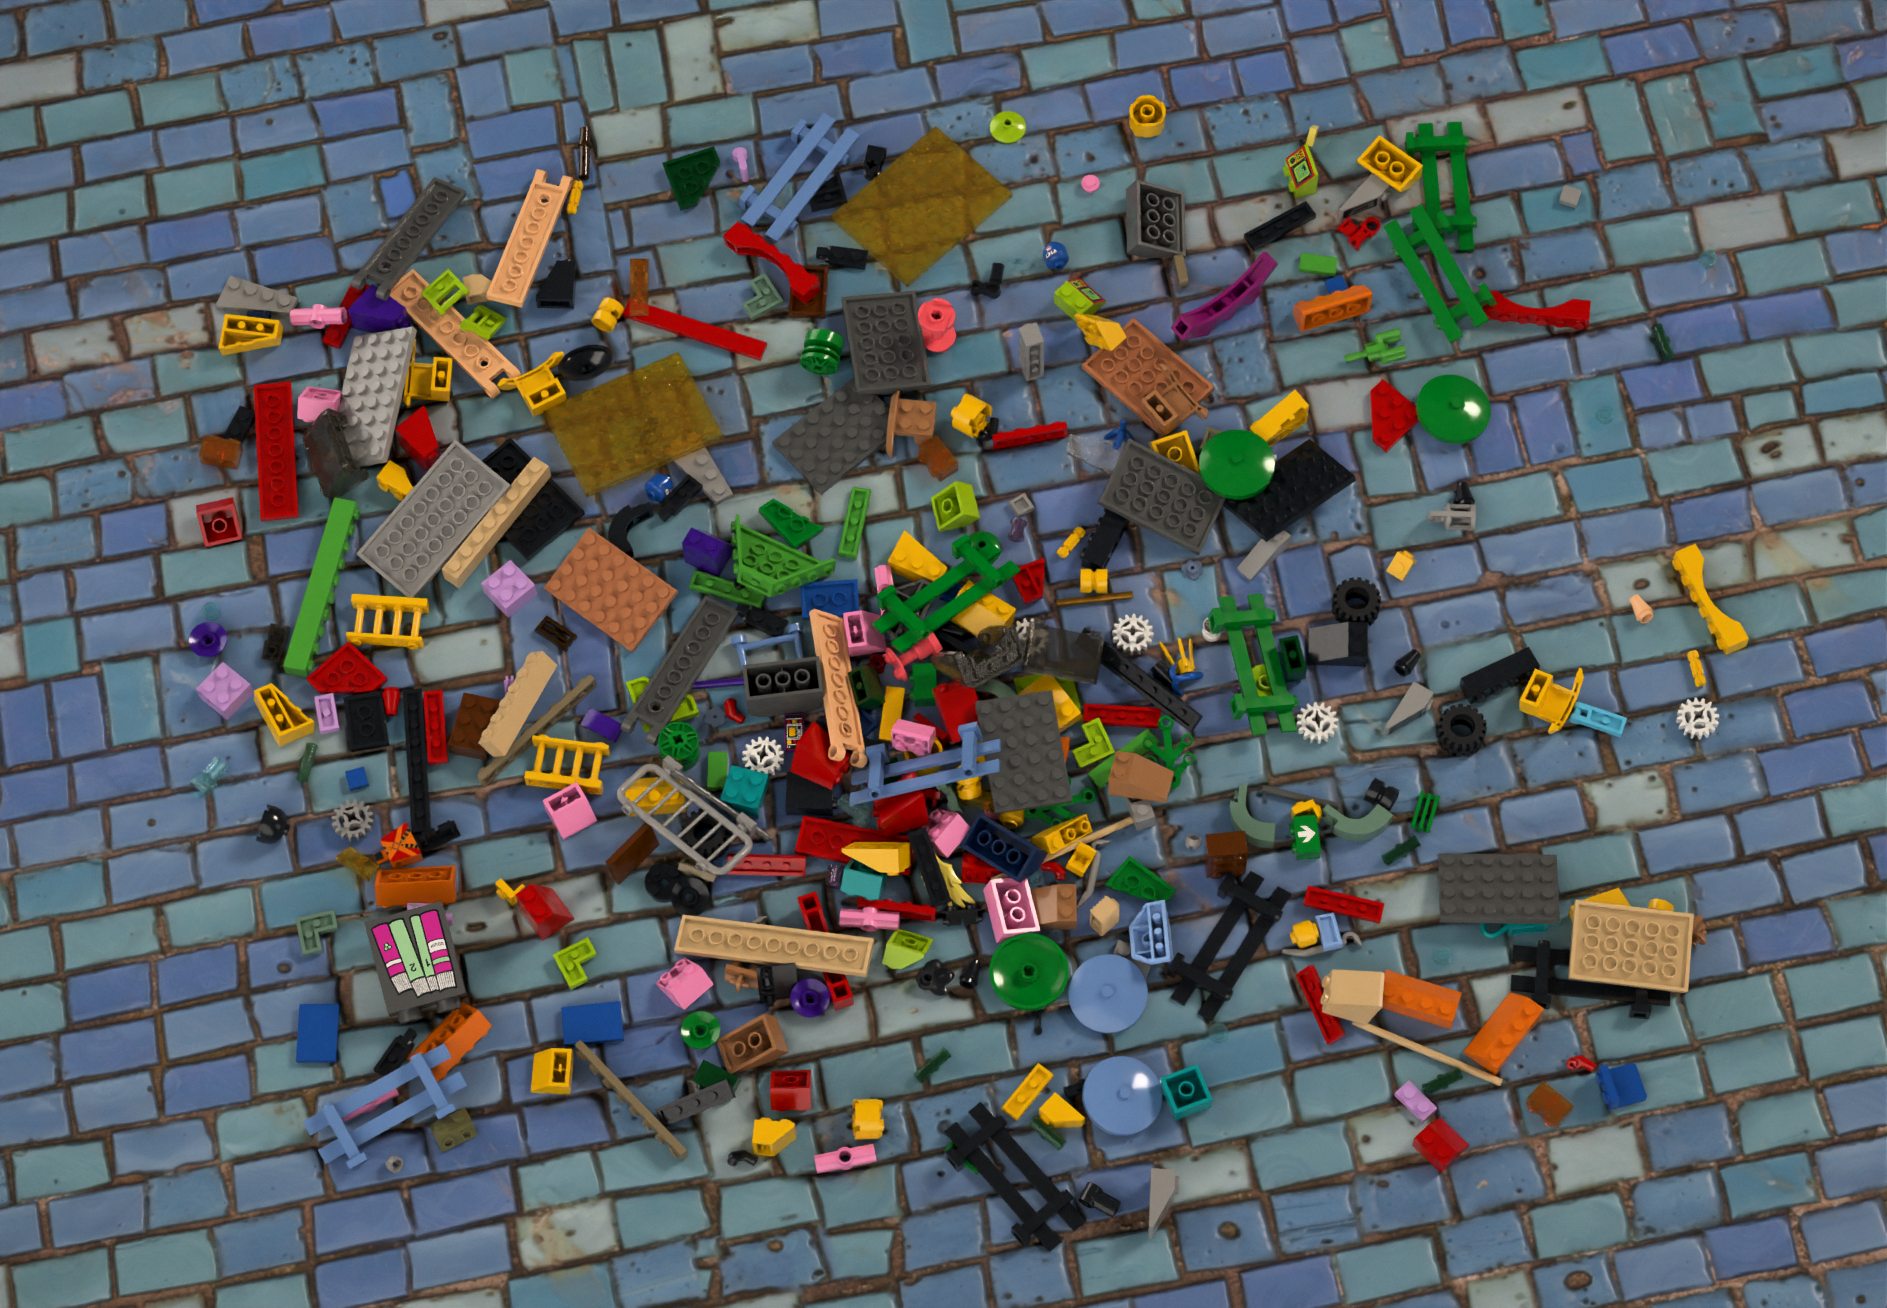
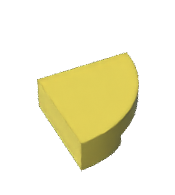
M1313 125L1310 127L1306 141L1308 146L1313 147L1319 126Z

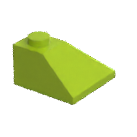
M902 929L895 930L886 944L882 964L887 965L891 969H903L924 958L934 939Z

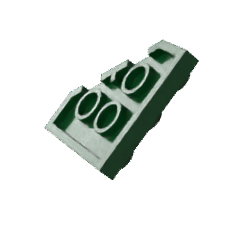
M714 146L662 163L680 211L698 206L717 172L720 160Z

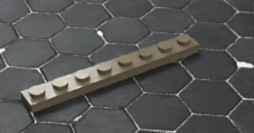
M589 674L586 678L580 679L572 691H567L563 699L558 703H554L544 716H539L533 726L526 728L521 733V736L516 741H513L505 756L494 757L488 766L482 767L477 775L479 784L485 788L533 745V735L545 734L597 687L595 678Z
M579 1040L575 1044L576 1056L582 1062L585 1060L589 1064L588 1068L595 1076L599 1074L603 1078L601 1080L608 1089L612 1088L616 1092L615 1096L621 1103L625 1101L628 1104V1110L635 1117L639 1116L643 1120L641 1123L648 1131L653 1130L658 1142L662 1145L665 1143L669 1147V1153L675 1159L679 1157L681 1161H684L688 1157V1152L683 1145L605 1064Z

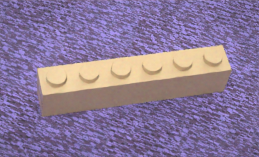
M543 651L531 652L527 655L523 667L517 672L516 679L509 686L506 696L500 701L499 708L491 717V722L482 732V737L478 743L493 757L505 756L557 667V664Z

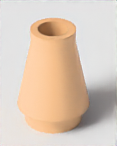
M1638 594L1630 598L1629 601L1636 620L1641 623L1649 622L1654 617L1653 609Z

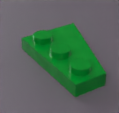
M774 498L758 510L762 517L794 549H798L824 530L823 526L815 525L809 521V518L801 517L794 513L793 509Z
M1128 856L1105 884L1106 888L1148 902L1165 900L1167 904L1176 893L1175 888L1131 856Z

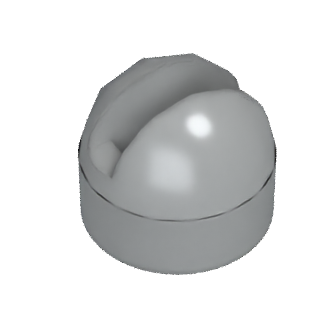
M1193 834L1186 835V847L1188 849L1193 847V850L1198 849L1201 844V837Z
M392 1155L388 1157L385 1165L389 1171L397 1173L403 1167V1160L398 1156Z

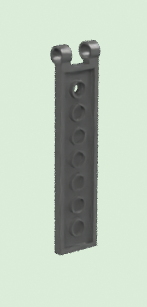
M434 177L360 271L355 274L351 286L362 290L366 285L367 279L381 284L376 291V298L386 301L390 296L391 290L466 197V190Z
M705 595L642 694L623 720L621 730L631 734L637 721L653 727L647 735L646 742L654 746L658 744L660 732L670 723L739 616V611ZM658 706L659 710L654 711L652 708Z

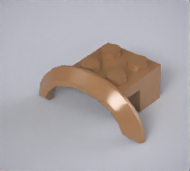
M1162 363L1159 364L1170 386L1160 393L1155 389L1141 400L1142 410L1165 436L1193 414H1196L1203 420L1207 419L1208 409L1199 405L1189 395L1176 378L1170 366Z
M900 390L892 395L886 437V452L891 459H893L894 435L914 437V444L933 446L937 402L900 399Z

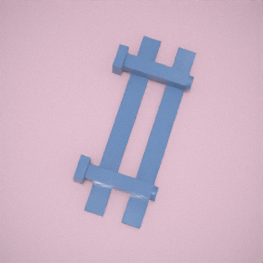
M823 113L811 129L807 128V121L801 118L791 131V141L796 144L800 140L801 142L759 196L756 195V188L749 184L739 197V207L744 210L749 207L742 216L741 221L752 228L762 215L773 221L774 223L767 230L765 236L776 243L786 231L794 232L799 224L796 221L797 216L836 166L848 163L850 156L847 152L860 137V134L847 128L837 142L833 144L823 137L836 122L834 118ZM814 149L825 155L783 211L772 204Z
M976 721L958 726L962 747L885 765V763L890 762V755L884 743L866 747L865 752L870 762L869 769L853 772L851 784L853 786L868 782V789L851 792L849 803L850 805H856L1000 772L999 759L977 763V757L1000 752L1001 740L996 739L977 744V742L983 741ZM962 760L960 768L883 785L884 778Z
M444 1043L423 1055L419 1052L411 1056V1062L335 1104L332 1101L321 1106L323 1111L303 1121L310 1136L329 1125L334 1130L338 1139L318 1150L325 1164L346 1153L349 1158L346 1163L349 1169L369 1159L366 1152H360L359 1145L433 1104L438 1109L435 1112L438 1120L457 1110L454 1102L449 1104L446 1097L467 1086L460 1071L439 1083L431 1071V1068L452 1057ZM420 1076L427 1090L349 1132L342 1119L343 1117L413 1078Z

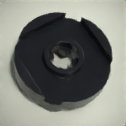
M662 863L653 865L645 876L646 891L657 902H671L672 888L679 880L683 879V875L678 870V867L672 864ZM663 879L670 881V883L666 884V887H662V884L659 882Z

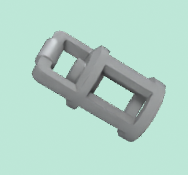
M1446 504L1444 511H1429L1427 520L1432 523H1443L1445 530L1474 531L1476 506L1475 504ZM1452 509H1465L1469 511H1452ZM1452 523H1469V525H1452Z

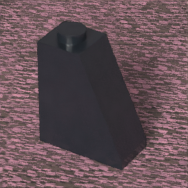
M569 259L556 261L536 295L537 308L574 309L577 279L576 261Z
M787 772L786 815L833 816V809H837V798H834L833 790L792 772Z

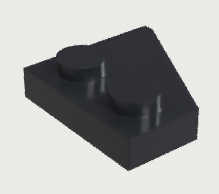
M836 171L834 176L828 181L825 180L809 201L812 212L848 204L839 171Z

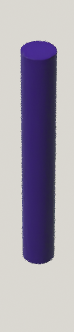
M744 678L696 681L691 690L744 685Z

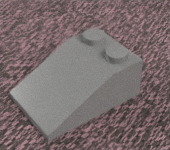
M1151 1168L1148 1239L1154 1237L1174 1201V1194H1178L1179 1176H1175L1176 1169Z

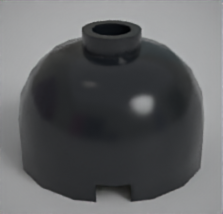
M267 804L269 811L265 810L258 829L261 837L257 836L256 841L274 844L280 841L283 835H288L290 825L287 824V816L282 809Z

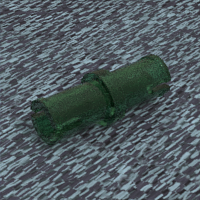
M1661 323L1653 325L1651 330L1656 338L1655 343L1660 348L1663 359L1665 361L1673 359L1675 353L1672 350L1671 340L1666 335L1663 325Z
M306 743L303 757L300 758V768L296 779L300 782H308L311 768L315 765L314 758L318 746L314 743Z
M1413 835L1405 842L1396 844L1395 848L1381 855L1382 860L1389 866L1401 857H1407L1409 852L1420 847L1421 844L1417 837Z
M942 1047L931 1059L928 1058L926 1060V1063L914 1073V1076L919 1082L923 1083L933 1072L939 1071V1067L946 1060L951 1058L950 1053Z
M1455 1068L1443 1075H1437V1078L1422 1084V1088H1425L1423 1090L1424 1093L1429 1096L1440 1089H1447L1448 1085L1463 1079V1076L1459 1075L1462 1074L1459 1068Z
M1034 1116L1028 1124L1041 1135V1139L1047 1140L1058 1151L1067 1142L1054 1131L1052 1126L1045 1124L1038 1116Z

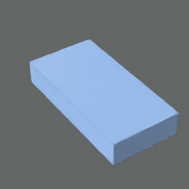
M1334 912L1315 916L1323 951L1343 948Z

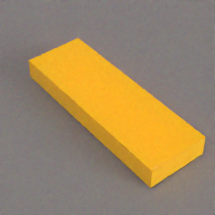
M886 686L885 703L883 704L879 732L880 742L892 743L891 730L897 719L902 718L905 688Z
M1038 1063L1001 1107V1110L1015 1121H1018L1053 1079L1054 1074Z

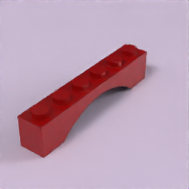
M737 221L723 235L725 245L738 255L757 256L779 267L789 280L792 294L803 303L807 304L821 290L819 278L815 274H809L801 264L794 263L790 256L779 252L774 244L765 242V239L760 234L756 235L753 233L748 225H742Z
M1490 291L1497 304L1493 307H1490L1489 304L1482 307L1489 320L1512 321L1520 324L1532 323L1539 326L1552 325L1558 328L1572 327L1581 330L1588 328L1591 301L1571 299L1555 307L1531 308L1510 301L1498 291Z
M816 891L797 897L798 907L806 930L829 933ZM822 972L835 1011L854 1005L853 995L845 974Z

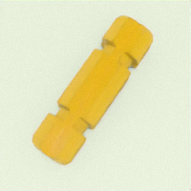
M577 180L573 182V189H571L568 201L569 204L566 208L567 213L573 215L577 212V206L579 205L583 189V182Z
M1076 527L1073 531L1074 534L1071 533L1062 544L1063 547L1057 550L1060 558L1065 559L1069 555V551L1071 552L1079 543V538L1082 539L1086 534L1082 527Z
M1689 651L1687 657L1690 662L1693 678H1695V685L1697 687L1705 686L1706 679L1703 676L1704 672L1701 661L1698 659V651Z

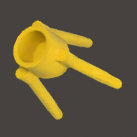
M1178 638L1182 659L1177 661L1175 673L1179 675L1190 672L1194 673L1192 639L1188 640V660L1185 656L1181 638ZM1160 641L1159 645L1171 666L1174 665L1175 662Z

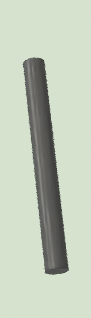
M1263 785L1262 793L1299 802H1307L1313 799L1316 805L1325 807L1328 804L1338 811L1339 803L1266 785Z

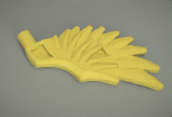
M936 855L951 899L963 909L965 905L962 900L975 904V901L959 885L962 884V881L955 875L952 865L942 862ZM952 902L947 903L948 906H953Z

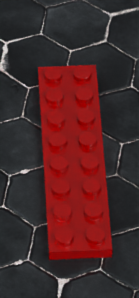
M291 381L254 385L261 522L299 518Z

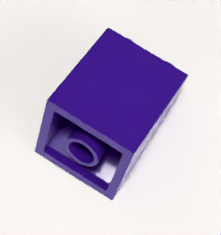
M373 284L348 309L352 326L356 330L377 333L410 327L406 308L390 296L386 301L376 298L378 288Z
M692 527L682 542L685 562L717 577L720 576L732 556L733 549H735V546H732L731 543L704 530Z

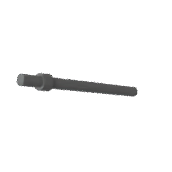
M675 768L671 775L684 783V787L687 789L691 788L735 820L740 813L697 784L696 780L691 776L687 777ZM756 825L755 834L767 842L771 835Z

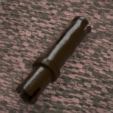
M580 127L579 142L577 144L579 149V179L588 180L590 149L592 148L590 128Z

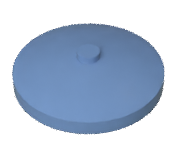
M1098 955L1085 961L1075 971L1069 985V1003L1075 1017L1086 1028L1097 1033L1115 1034L1129 1029L1141 1018L1148 1002V988L1142 972L1133 962L1118 955Z
M1116 1056L1101 1061L1090 1071L1083 1085L1082 1101L1088 1117L1098 1128L1116 1136H1131L1144 1131L1154 1122L1161 1109L1162 1090L1154 1072L1143 1062L1131 1057Z

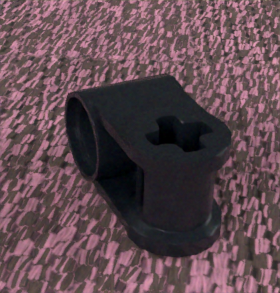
M868 145L864 160V177L867 180L875 181L880 177L882 166L886 159L887 148Z

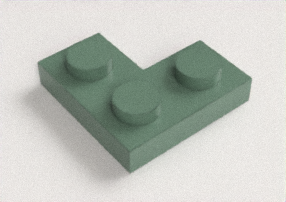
M766 273L749 281V285L757 296L742 303V307L751 321L783 305L784 301Z
M952 782L936 786L939 791H942L947 796L948 802L946 804L948 810L958 813L961 817L964 816L965 812L962 801L957 793V783Z
M334 910L296 918L304 957L323 953L320 934L339 930Z

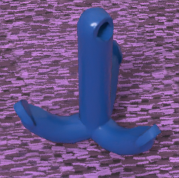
M1122 419L1120 427L1105 435L1103 441L1108 442L1116 436L1113 449L1118 450L1124 437L1127 440L1130 438L1133 441L1134 438L1126 430V420Z
M1175 663L1169 669L1172 689L1177 695L1184 696L1178 686L1179 683L1202 679L1203 673L1190 672L1177 675L1175 673L1177 664Z

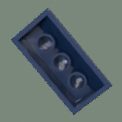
M980 812L960 847L1019 883L1038 871L1048 854L1046 851Z

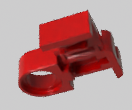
M1348 217L1336 231L1338 233L1341 231L1348 237L1347 242L1355 250L1359 251L1360 245L1368 237L1372 239L1378 233L1381 224L1377 218L1369 217L1359 227V225L1355 226L1352 223V219ZM1372 222L1377 228L1370 230L1367 228V224Z

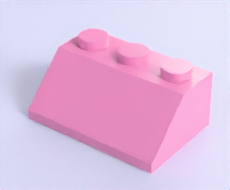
M1012 878L990 880L984 887L983 892L996 943H1003L1008 938L1018 934H1035L1040 932L1027 878L1020 883Z

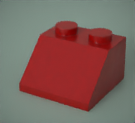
M233 497L196 505V513L205 547L243 539Z
M811 1070L771 1071V1110L784 1112L786 1110L806 1111L811 1109Z
M1439 1118L1428 1124L1414 1138L1412 1146L1442 1173L1470 1145L1443 1119Z

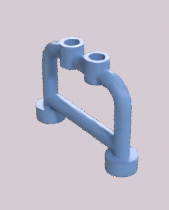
M793 623L788 625V635L747 643L745 635L733 636L731 638L732 647L737 648L742 671V665H748L745 651L791 641L795 643L797 659L805 658L800 635L804 632L802 624Z

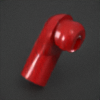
M734 698L725 700L724 710L726 717L742 725L746 716L736 711V700Z
M1045 862L1041 864L1040 871L1053 872L1055 879L1058 881L1065 879L1066 870L1059 863Z
M1583 1055L1571 1057L1566 1062L1570 1070L1585 1068L1590 1072H1593L1597 1065Z

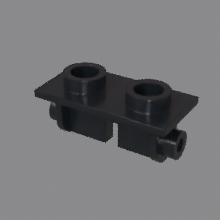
M447 820V822L438 825L437 831L432 828L418 836L425 852L461 836L454 820Z
M977 904L965 905V909H958L957 906H948L946 910L942 911V914L946 913V917H942L943 925H961L960 918L964 917L965 925L979 924V922H982V914H978V911L982 909L977 908Z

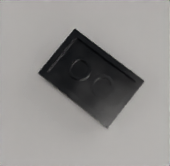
M382 691L343 697L351 752L390 746Z

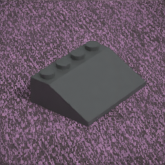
M1135 180L1126 189L1127 254L1142 258H1173V255L1183 254L1185 258L1184 192Z

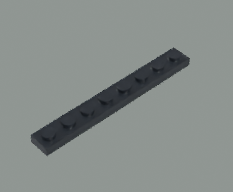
M1084 627L1075 644L1189 732L1194 731L1203 717L1200 713L1091 629Z
M422 688L402 690L412 835H419L432 829Z

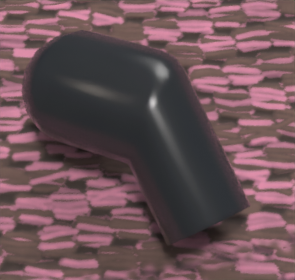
M990 418L989 428L979 431L978 436L980 440L989 441L992 439V435L998 432V418Z
M746 1150L731 1152L727 1160L731 1166H736L738 1161H745L755 1166L758 1157Z

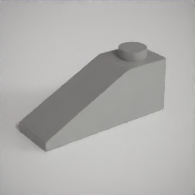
M1283 530L1267 542L1261 539L1237 567V571L1251 582L1290 546L1291 535Z

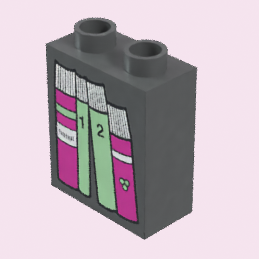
M442 901L364 922L390 1017L398 1015L400 1024H406L422 1019L421 1009L437 1005L439 1014L462 1008L460 998L467 997L468 995Z

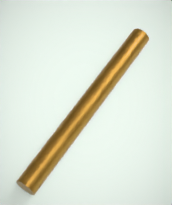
M1128 591L1058 599L1056 604L1057 607L1133 599V593Z

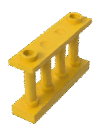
M352 594L351 603L353 609H357L354 632H346L347 640L352 645L369 644L408 647L410 649L424 648L423 638L418 637L421 615L429 613L428 599ZM366 610L376 611L373 634L362 633L364 612ZM385 611L395 612L392 635L381 634L383 613ZM404 612L414 613L411 636L399 635L402 613Z
M544 734L532 736L533 745L538 748L533 770L525 771L524 779L526 785L563 790L577 782L583 793L603 794V783L598 779L602 756H610L609 745L603 742L588 743L550 738ZM545 748L557 749L553 771L550 774L541 772ZM564 750L576 752L572 774L569 776L560 774ZM583 753L595 754L591 777L588 779L579 777Z

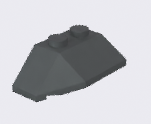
M919 579L916 582L896 588L897 597L904 602L929 585L930 582ZM932 601L914 613L922 621ZM886 608L882 616L890 612V610ZM900 622L887 632L891 639L895 640L909 629Z

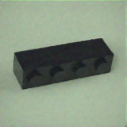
M1104 508L1105 514L1103 518L1100 517L1097 521V530L1095 533L1092 532L1088 539L1089 545L1087 549L1083 548L1080 554L1082 559L1081 566L1094 572L1096 569H1106L1130 520L1107 508Z
M1527 647L1462 677L1459 686L1470 705L1475 702L1481 703L1492 694L1494 696L1498 695L1507 687L1513 688L1525 679L1530 680L1534 670H1539L1540 665L1530 648Z

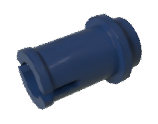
M248 311L246 315L248 317L271 319V313L267 311Z

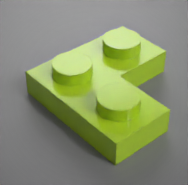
M1100 718L1081 725L1088 744L1072 750L1079 769L1115 753Z
M587 937L553 954V958L570 990L588 982V978L580 964L596 957L597 953Z

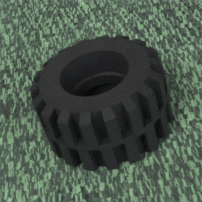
M1354 577L1349 578L1348 582L1346 579L1342 581V585L1339 584L1333 594L1332 613L1335 615V620H1340V623L1368 622L1371 626L1374 620L1378 618L1381 605V596H1379V590H1375L1376 585L1374 583L1370 585L1367 579L1362 581L1361 577H1358L1357 580H1354ZM1351 598H1359L1367 606L1362 609H1353L1347 605L1346 601Z
M1459 704L1458 707L1453 705L1450 707V710L1446 709L1444 714H1441L1437 726L1436 738H1438V744L1442 745L1444 751L1448 750V754L1451 756L1453 753L1456 754V757L1461 755L1468 757L1469 753L1475 754L1476 750H1480L1487 731L1486 720H1483V714H1478L1477 708L1471 709V705L1463 707V704ZM1459 724L1465 725L1470 728L1472 734L1467 737H1460L1452 732L1451 727Z
M698 809L697 813L695 811L691 812V817L686 816L685 822H682L681 832L704 811ZM707 813L681 837L682 841L692 848L699 841L695 838L698 831L705 828L712 829L719 822ZM723 825L715 831L717 834L712 840L703 842L695 850L705 859L710 857L730 838V830ZM727 845L719 854H717L713 858V861L717 860L718 855L722 857L724 855V851H727L729 846Z

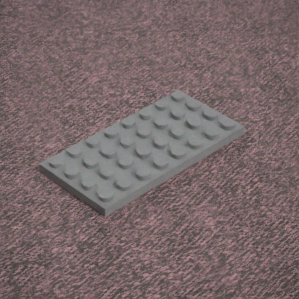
M413 326L354 336L342 388V397L338 406V414L333 426L324 468L328 471L386 463L388 461L417 332Z
M455 439L356 554L406 597L416 598L454 555L491 508L512 486Z

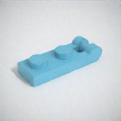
M1581 702L1575 703L1573 707L1574 713L1569 718L1571 723L1581 724L1621 738L1627 721L1626 717ZM1581 713H1587V716H1581Z

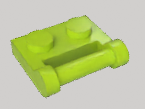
M449 269L421 292L422 296L441 316L445 315V311L462 296L470 293ZM458 287L459 290L455 294H453L447 301H445L441 306L438 304L455 288Z
M478 305L474 312L460 323V328L463 331L470 330L481 338L489 340L506 323L507 318L483 305ZM484 316L477 324L474 323L479 317Z

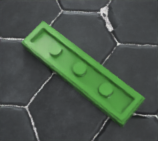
M852 487L838 557L857 559L871 489Z
M695 570L689 584V589L747 607L752 605L762 609L766 595L749 587L738 591L734 587L733 581Z
M1147 728L1118 751L1136 753L1144 757L1151 752V750L1143 747L1144 738L1152 737L1157 746L1160 745V741ZM1146 740L1145 744L1147 746H1151L1152 742L1150 740ZM1116 752L1088 773V777L1100 790L1108 784Z

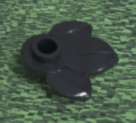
M934 959L928 961L924 966V970L918 974L917 984L921 989L930 990L934 995L944 996L948 994L946 985L953 980L955 974L948 968H941L940 960Z

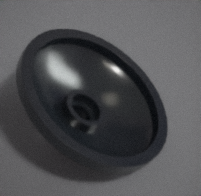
M603 345L582 346L567 353L558 364V370L562 377L571 381L592 380L607 371L612 364L613 355L611 350Z

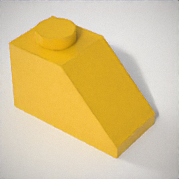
M1056 1092L1039 1108V1119L1047 1126L1069 1128L1082 1127L1085 1124V1117Z

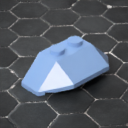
M1165 900L1145 903L1142 910L1129 926L1132 959L1151 965L1172 961L1171 929Z

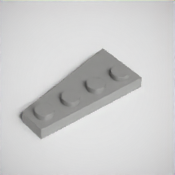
M230 275L215 307L220 310L227 308L232 311H267L272 315L290 316L291 310L295 309L298 303V298Z
M698 435L665 451V455L669 459L671 458L680 470H683L687 475H691L703 485L701 490L716 505L733 497L731 489Z

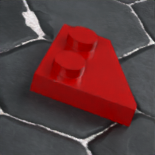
M1044 557L1018 567L1020 572L1012 577L1025 605L1043 599Z

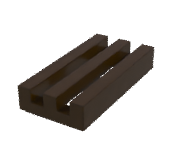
M547 615L535 629L537 634L565 652L573 644L572 642L577 639L576 634ZM546 622L555 627L556 629H558L559 631H561L562 633H564L565 635L569 636L570 638H565L557 631L547 626ZM542 628L551 633L552 635H554L555 637H557L558 639H560L561 641H563L565 644H563L562 642H560L559 640H557L556 638L542 630Z

